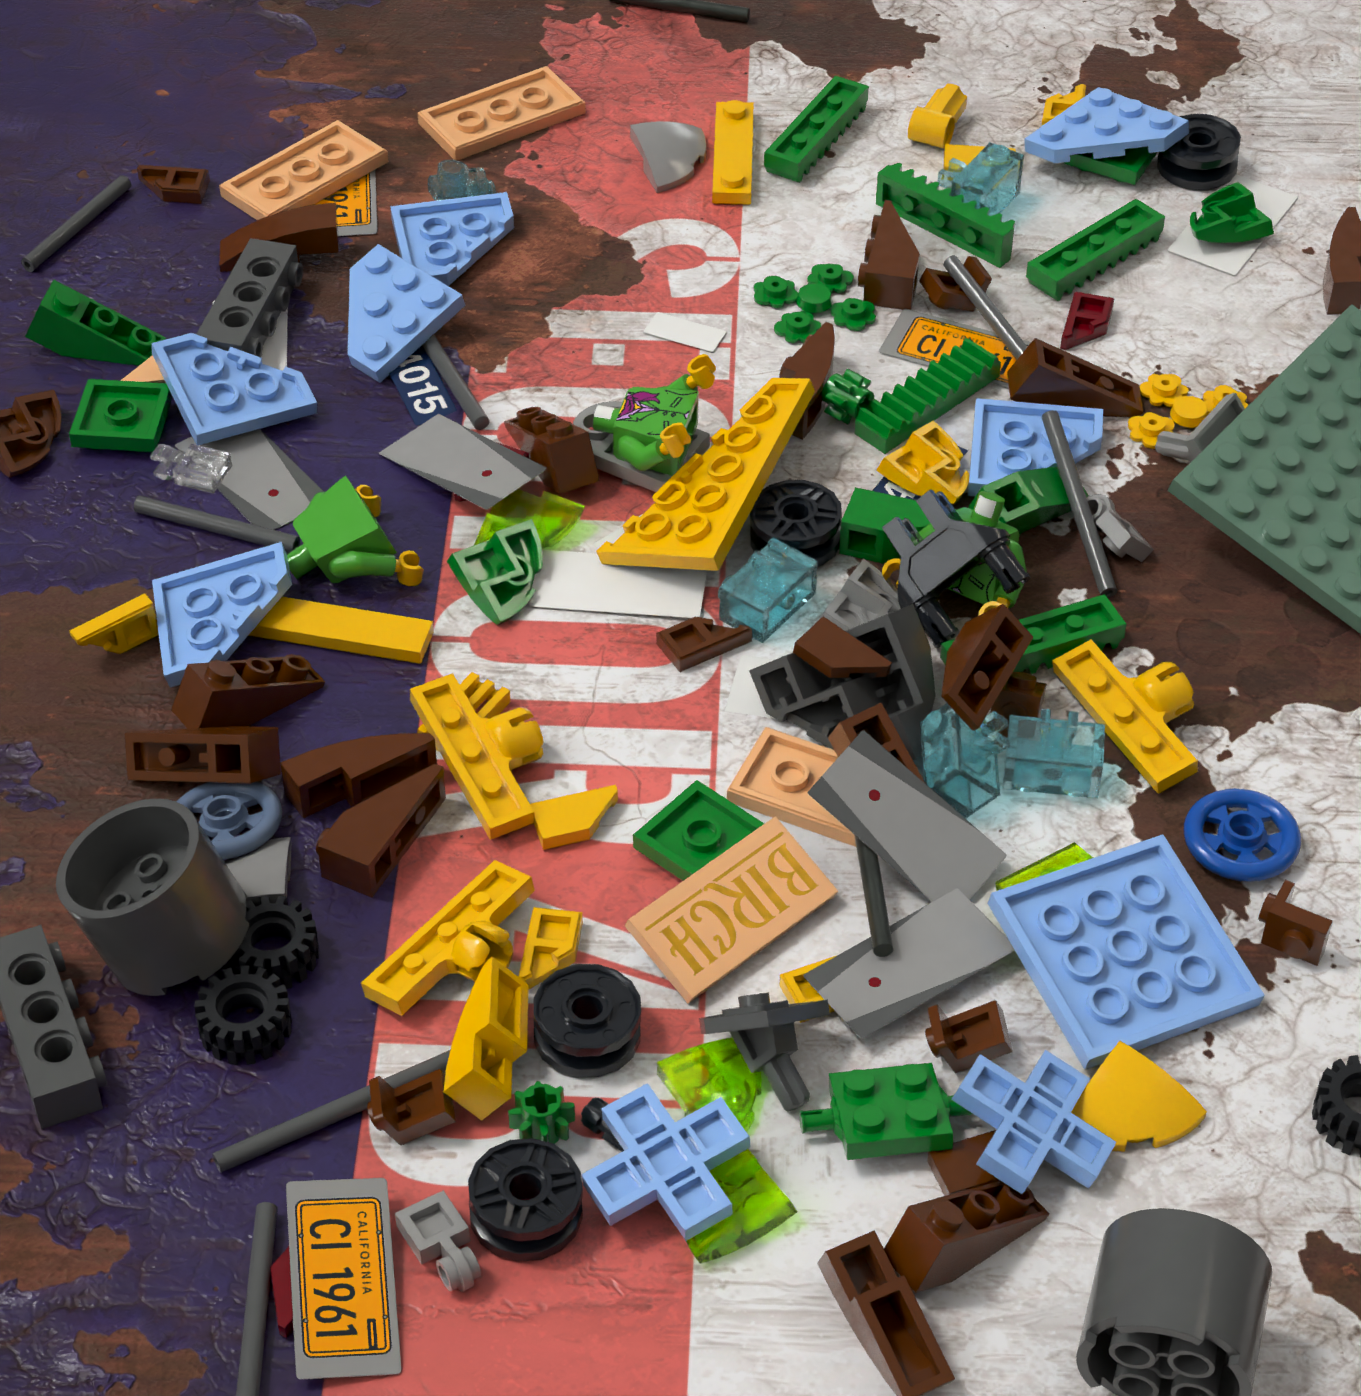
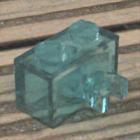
M989 142L968 165L952 158L949 161L948 171L941 169L938 172L937 182L943 188H951L952 197L959 194L964 195V203L976 201L977 210L984 207L990 208L989 216L1001 213L1020 193L1024 155L1010 150L1003 145Z
M772 538L761 551H755L740 570L734 575L727 576L720 585L718 591V598L720 599L719 620L734 628L739 627V624L749 626L752 629V638L764 643L816 594L818 561Z
M947 703L938 710L929 713L920 722L924 782L964 818H968L1001 795L997 754L1009 748L1010 741L999 732L1008 727V720L993 711L985 717L978 729L972 731Z
M1041 708L1040 718L1009 715L1002 789L1098 799L1103 771L1105 724L1078 722V712L1069 711L1067 721L1050 719L1051 709Z

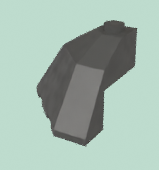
M913 604L846 630L847 633L892 662L890 673L886 677H876L874 673H850L849 678H829L793 652L749 670L766 714L781 722L787 720L807 731V736L833 749L828 737L839 722L882 703L912 760L921 756L936 694L931 647Z

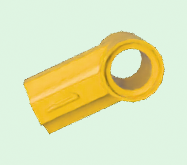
M947 83L945 87L936 90L924 108L919 106L915 108L908 126V139L945 149V144H950L955 123L967 106V96L962 93L959 86Z

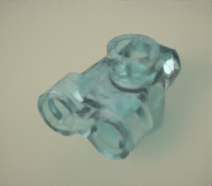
M457 160L441 161L438 164L437 175H430L428 178V192L435 201L496 193L494 182L487 180L483 167L469 168L465 163Z

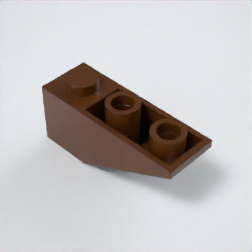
M890 200L884 201L881 215H874L871 239H867L865 247V263H861L859 268L858 287L864 288L863 301H869L874 306L911 310L917 289L920 254Z
M541 407L522 409L516 413V418L504 421L505 428L520 450L529 452L530 460L547 468L538 475L545 486L558 493H564L599 481L588 431L557 417L555 414H551L543 409L541 410Z
M289 654L285 657H251L246 660H213L207 663L187 664L171 711L187 729L248 727L323 688L325 681L311 667L308 660L301 655Z
M1000 1180L908 1206L887 1242L884 1251L895 1271L900 1276L904 1275L909 1286L915 1293L953 1282L1045 1221L1050 1213L1034 1198V1194L1028 1187L1023 1194H1020Z

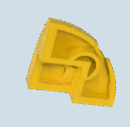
M934 421L912 432L906 444L885 456L876 470L888 480L919 496L924 495L929 490H933L935 494L939 491L943 492L951 504H955L961 498L969 482L968 471H965L962 477L960 476V461L963 458L961 450L954 440Z
M1119 1041L1089 1081L1071 1113L1116 1141L1112 1151L1125 1152L1127 1142L1139 1143L1154 1138L1152 1143L1154 1148L1175 1142L1194 1130L1205 1119L1207 1111L1166 1071L1137 1050Z

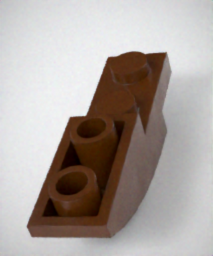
M825 322L814 335L810 334L805 339L803 346L792 357L786 358L780 369V378L811 379L815 390L792 436L802 440L814 427L825 408L826 403L822 400L823 387L833 375L835 335L833 324Z

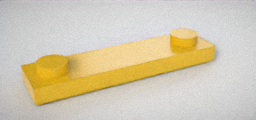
M738 100L716 102L712 203L751 204L754 102H741Z

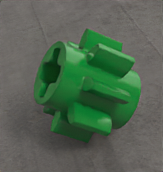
M846 369L844 376L838 373L833 374L823 387L822 400L828 404L824 412L847 425L852 417L857 419L860 408L864 407L869 410L871 401L874 400V393L867 389L871 384V380L850 369Z
M537 1081L535 1085L530 1086L524 1092L516 1091L514 1093L515 1108L508 1110L509 1128L519 1129L520 1139L533 1138L553 1144L557 1143L559 1139L566 1141L569 1139V1123L575 1121V1105L572 1102H564V1087L554 1088L551 1085L541 1084L540 1081Z

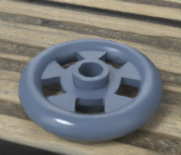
M207 782L191 789L176 801L187 807L192 813H202L199 824L206 835L214 837L211 842L223 860L245 855L265 844L277 831L282 820V805L278 796L273 790L260 782ZM257 804L262 807L263 811L252 815L248 814V807ZM245 828H249V829H250L248 832H246V833H244V834H242V835H239V836H237V837H234V836H236L238 833H240L241 831H243Z

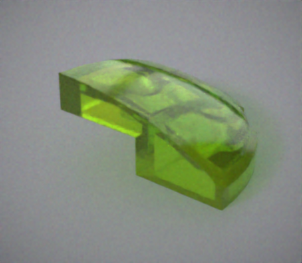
M517 489L492 506L490 513H487L474 545L490 540L496 531L532 519L537 529L542 549L545 547L551 548L571 532L580 520L585 506L546 491L543 492L542 497H538Z
M733 1038L704 1043L657 1062V1075L684 1110V1117L722 1097L745 1131L748 1132L755 1118L752 1107L756 1095H761V1071L751 1073Z
M747 1149L709 1170L732 1203L733 1214L686 1242L695 1258L701 1264L749 1245L784 1223L798 1211L761 1167L755 1156Z

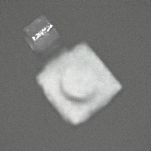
M159 444L150 455L151 460L160 462L153 472L155 477L161 480L174 479V484L213 494L232 467L230 453L191 444L186 452L174 449L169 445Z

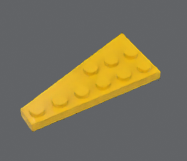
M771 378L739 410L742 417L729 430L723 428L718 430L711 437L713 445L702 456L695 453L652 496L654 504L641 517L632 515L622 525L625 532L613 544L606 541L596 551L601 563L719 571L815 393L811 379Z

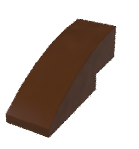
M336 202L282 211L238 229L220 241V272L233 270L250 238L296 245L299 263L300 255L339 253Z
M1347 207L1332 235L1323 278V300L1327 315L1342 314L1351 304L1360 310L1361 221L1356 207Z
M400 733L342 741L280 762L284 793L304 819L344 799L353 807L423 769L437 764L435 738L430 733Z
M875 1230L825 1251L817 1264L850 1327L896 1396H922L954 1381L955 1377L905 1276L897 1277Z

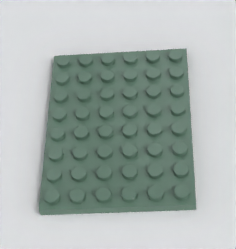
M1351 304L1173 479L1167 491L1360 634L1361 310Z

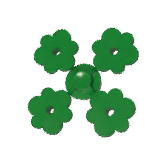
M817 264L813 266L811 274L807 277L808 284L801 287L799 292L795 290L794 282L779 276H768L764 279V282L754 284V301L757 304H770L774 308H781L784 306V303L796 302L798 307L804 310L783 314L781 321L774 325V332L779 336H784L785 340L789 343H796L798 341L804 343L810 334L814 335L821 327V323L814 320L812 313L824 312L829 308L831 315L834 316V323L838 326L846 325L852 331H860L865 328L866 324H873L876 320V315L874 314L875 306L869 301L847 298L843 303L838 302L832 305L831 293L833 291L837 293L845 292L847 285L852 284L854 281V275L850 271L843 270V267L839 264Z

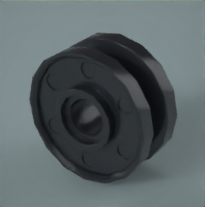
M1209 114L1179 116L1189 120V134L1166 151L1159 152L1157 168L1161 176L1173 185L1192 190L1218 188L1230 182L1237 174L1241 139L1237 128L1227 120Z
M785 480L771 484L761 491L750 512V546L759 559L773 567L784 570H808L821 566L835 557L839 550L842 520L841 502L834 492L818 483L806 480Z
M575 964L557 970L545 979L533 998L534 1045L542 1060L556 1071L577 1078L601 1077L618 1071L634 1057L641 1037V997L633 982L619 971L599 964Z
M528 1138L509 1140L492 1147L475 1162L468 1179L470 1224L481 1245L499 1257L518 1262L542 1260L562 1251L576 1237L583 1219V1188L581 1171L571 1155L553 1143Z

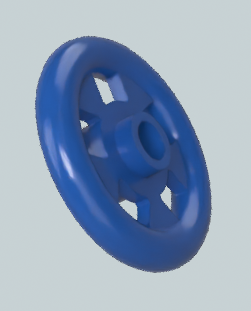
M1233 788L1210 793L1199 799L1191 807L1184 821L1185 842L1194 858L1209 871L1231 880L1254 882L1273 878L1286 871L1294 863L1301 848V833L1293 815L1277 800L1253 790ZM1227 808H1245L1247 811L1238 810L1228 815ZM1205 821L1219 824L1217 835L1203 832ZM1272 821L1279 829V833L1268 835L1264 822ZM1264 847L1274 853V855L1262 861L1255 856ZM1220 848H1224L1226 851L1238 855V858L1232 860L1217 852Z

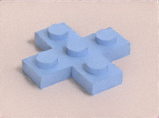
M1045 1050L1024 1083L980 1054L951 1099L997 1129L976 1165L1020 1194H1023L1043 1160L1089 1189L1098 1177L1116 1144V1141L1071 1113L1090 1078Z
M648 1083L601 1108L604 1122L624 1151L586 1171L581 1176L583 1186L610 1226L658 1200L685 1241L733 1214L732 1203L709 1170L750 1148V1136L722 1097L677 1122H674Z

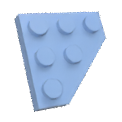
M1098 87L1024 138L1025 152L1053 163L1070 162V155L1092 152L1094 159L1125 156V149L1147 146L1149 153L1162 152L1189 134V120L1173 115L1168 111L1143 104L1139 100L1116 94L1109 89Z
M507 192L390 206L391 219L400 257L447 286L453 283L514 229L513 212Z
M377 244L350 268L348 357L351 365L381 383L390 372L402 364L466 306L462 294Z
M194 333L152 343V355L197 446L317 413V401L300 371L285 367L283 371L262 364L261 357L230 347L229 351L207 344V338Z
M976 398L968 496H976L982 486L1017 471L1057 467L1041 418L1045 412L1052 410L1058 412L1075 464L1101 449L1103 432V409Z
M282 542L152 580L163 673L169 687L181 684L187 664L207 663L213 660L226 661L292 586L287 553Z

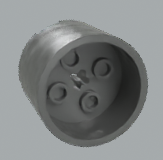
M145 799L110 811L88 826L74 840L58 868L56 891L61 903L117 980L125 988L138 994L148 996L166 995L168 987L185 982L197 975L204 981L218 971L234 955L244 940L249 927V923L245 918V897L247 895L193 813L176 801L169 799Z
M1166 1208L1146 1209L1129 1213L1115 1220L1106 1229L1103 1236L1076 1355L1077 1367L1085 1382L1091 1388L1102 1385L1118 1396H1251L1272 1281V1266L1266 1253L1251 1237L1236 1227L1214 1217L1192 1211Z

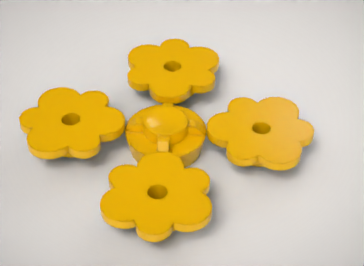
M1152 374L1148 377L1147 382H1143L1140 385V394L1143 397L1149 398V402L1154 406L1164 404L1172 407L1170 410L1171 419L1152 412L1145 413L1144 416H1133L1128 420V428L1131 430L1130 438L1136 442L1142 441V444L1147 448L1155 449L1159 433L1162 431L1173 432L1175 423L1187 428H1196L1226 395L1236 393L1244 408L1248 406L1246 403L1247 396L1243 392H1237L1230 386L1219 385L1214 391H1206L1203 394V400L1194 396H1187L1188 388L1181 384L1182 381L1179 376L1175 374Z

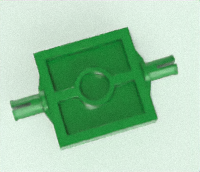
M923 1063L829 1073L830 1108L808 1111L800 1110L799 1121L802 1134L805 1132L833 1130L843 1143L846 1159L855 1160L953 1149V1130L950 1117L974 1114L951 1100L954 1095L947 1096L939 1086L933 1064Z

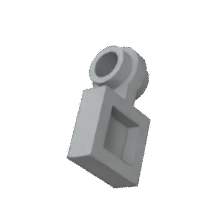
M1102 494L1087 497L1097 530L1102 529L1107 535L1103 539L1106 546L1121 558L1127 553L1143 562L1154 550L1130 522L1119 516L1111 499Z
M444 1190L395 1213L396 1227L421 1265L439 1256L443 1257L436 1261V1267L443 1284L449 1291L458 1288L463 1292L474 1286V1280L481 1277L479 1263L468 1246L462 1249L458 1248L470 1242L469 1227Z

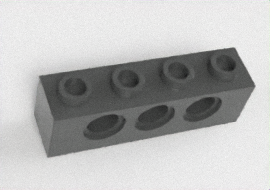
M250 238L199 328L197 335L207 338V344L226 351L233 347L261 357L263 345L267 337L273 336L281 311L285 312L287 310L294 287H299L302 281L303 265L298 262L296 245Z
M38 925L0 937V1007L40 1127L44 1129L103 1109L98 1088L108 1084L99 1056L89 1058L86 1052V1048L93 1046V1041L85 1017L74 1018L72 1010L80 1008L72 980L71 978L63 981L60 979L59 972L65 971L66 966L57 941L48 944L42 925Z

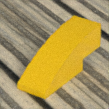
M494 957L489 958L484 963L462 1011L450 1049L443 1090L446 1095L481 1121L511 1098L512 1063L527 1052L529 985Z

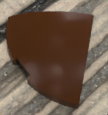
M54 390L15 397L12 408L0 410V471L9 478L31 470L49 455L52 441L58 437L61 427V409Z

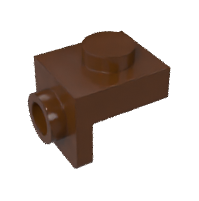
M968 256L963 265L986 293L992 278L977 257ZM930 268L925 269L919 282L928 293L931 303L945 310L956 308L974 312L976 307L948 272Z
M1012 672L991 707L988 732L994 735L1032 741L1035 736L1038 715L1044 701L1047 684L1036 682L1037 677L1034 675Z
M1285 879L1278 894L1269 893L1262 905L1258 917L1259 921L1265 923L1261 943L1284 952L1292 958L1301 959L1318 966L1325 952L1333 921L1290 904L1295 883Z
M996 1000L949 1018L938 1004L927 1008L931 1027L925 1029L928 1045L936 1058L942 1056L955 1074L971 1068L980 1054L989 1060H993L1013 1052L1004 1013Z
M438 1069L395 1089L381 1076L370 1079L371 1101L367 1104V1110L376 1129L379 1131L384 1130L401 1146L456 1122L453 1099L443 1092L445 1073Z

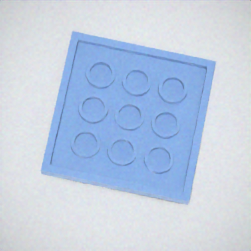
M1163 834L992 892L987 903L1084 1070L1102 1064L1119 1041L1138 1051L1257 1007L1265 996Z

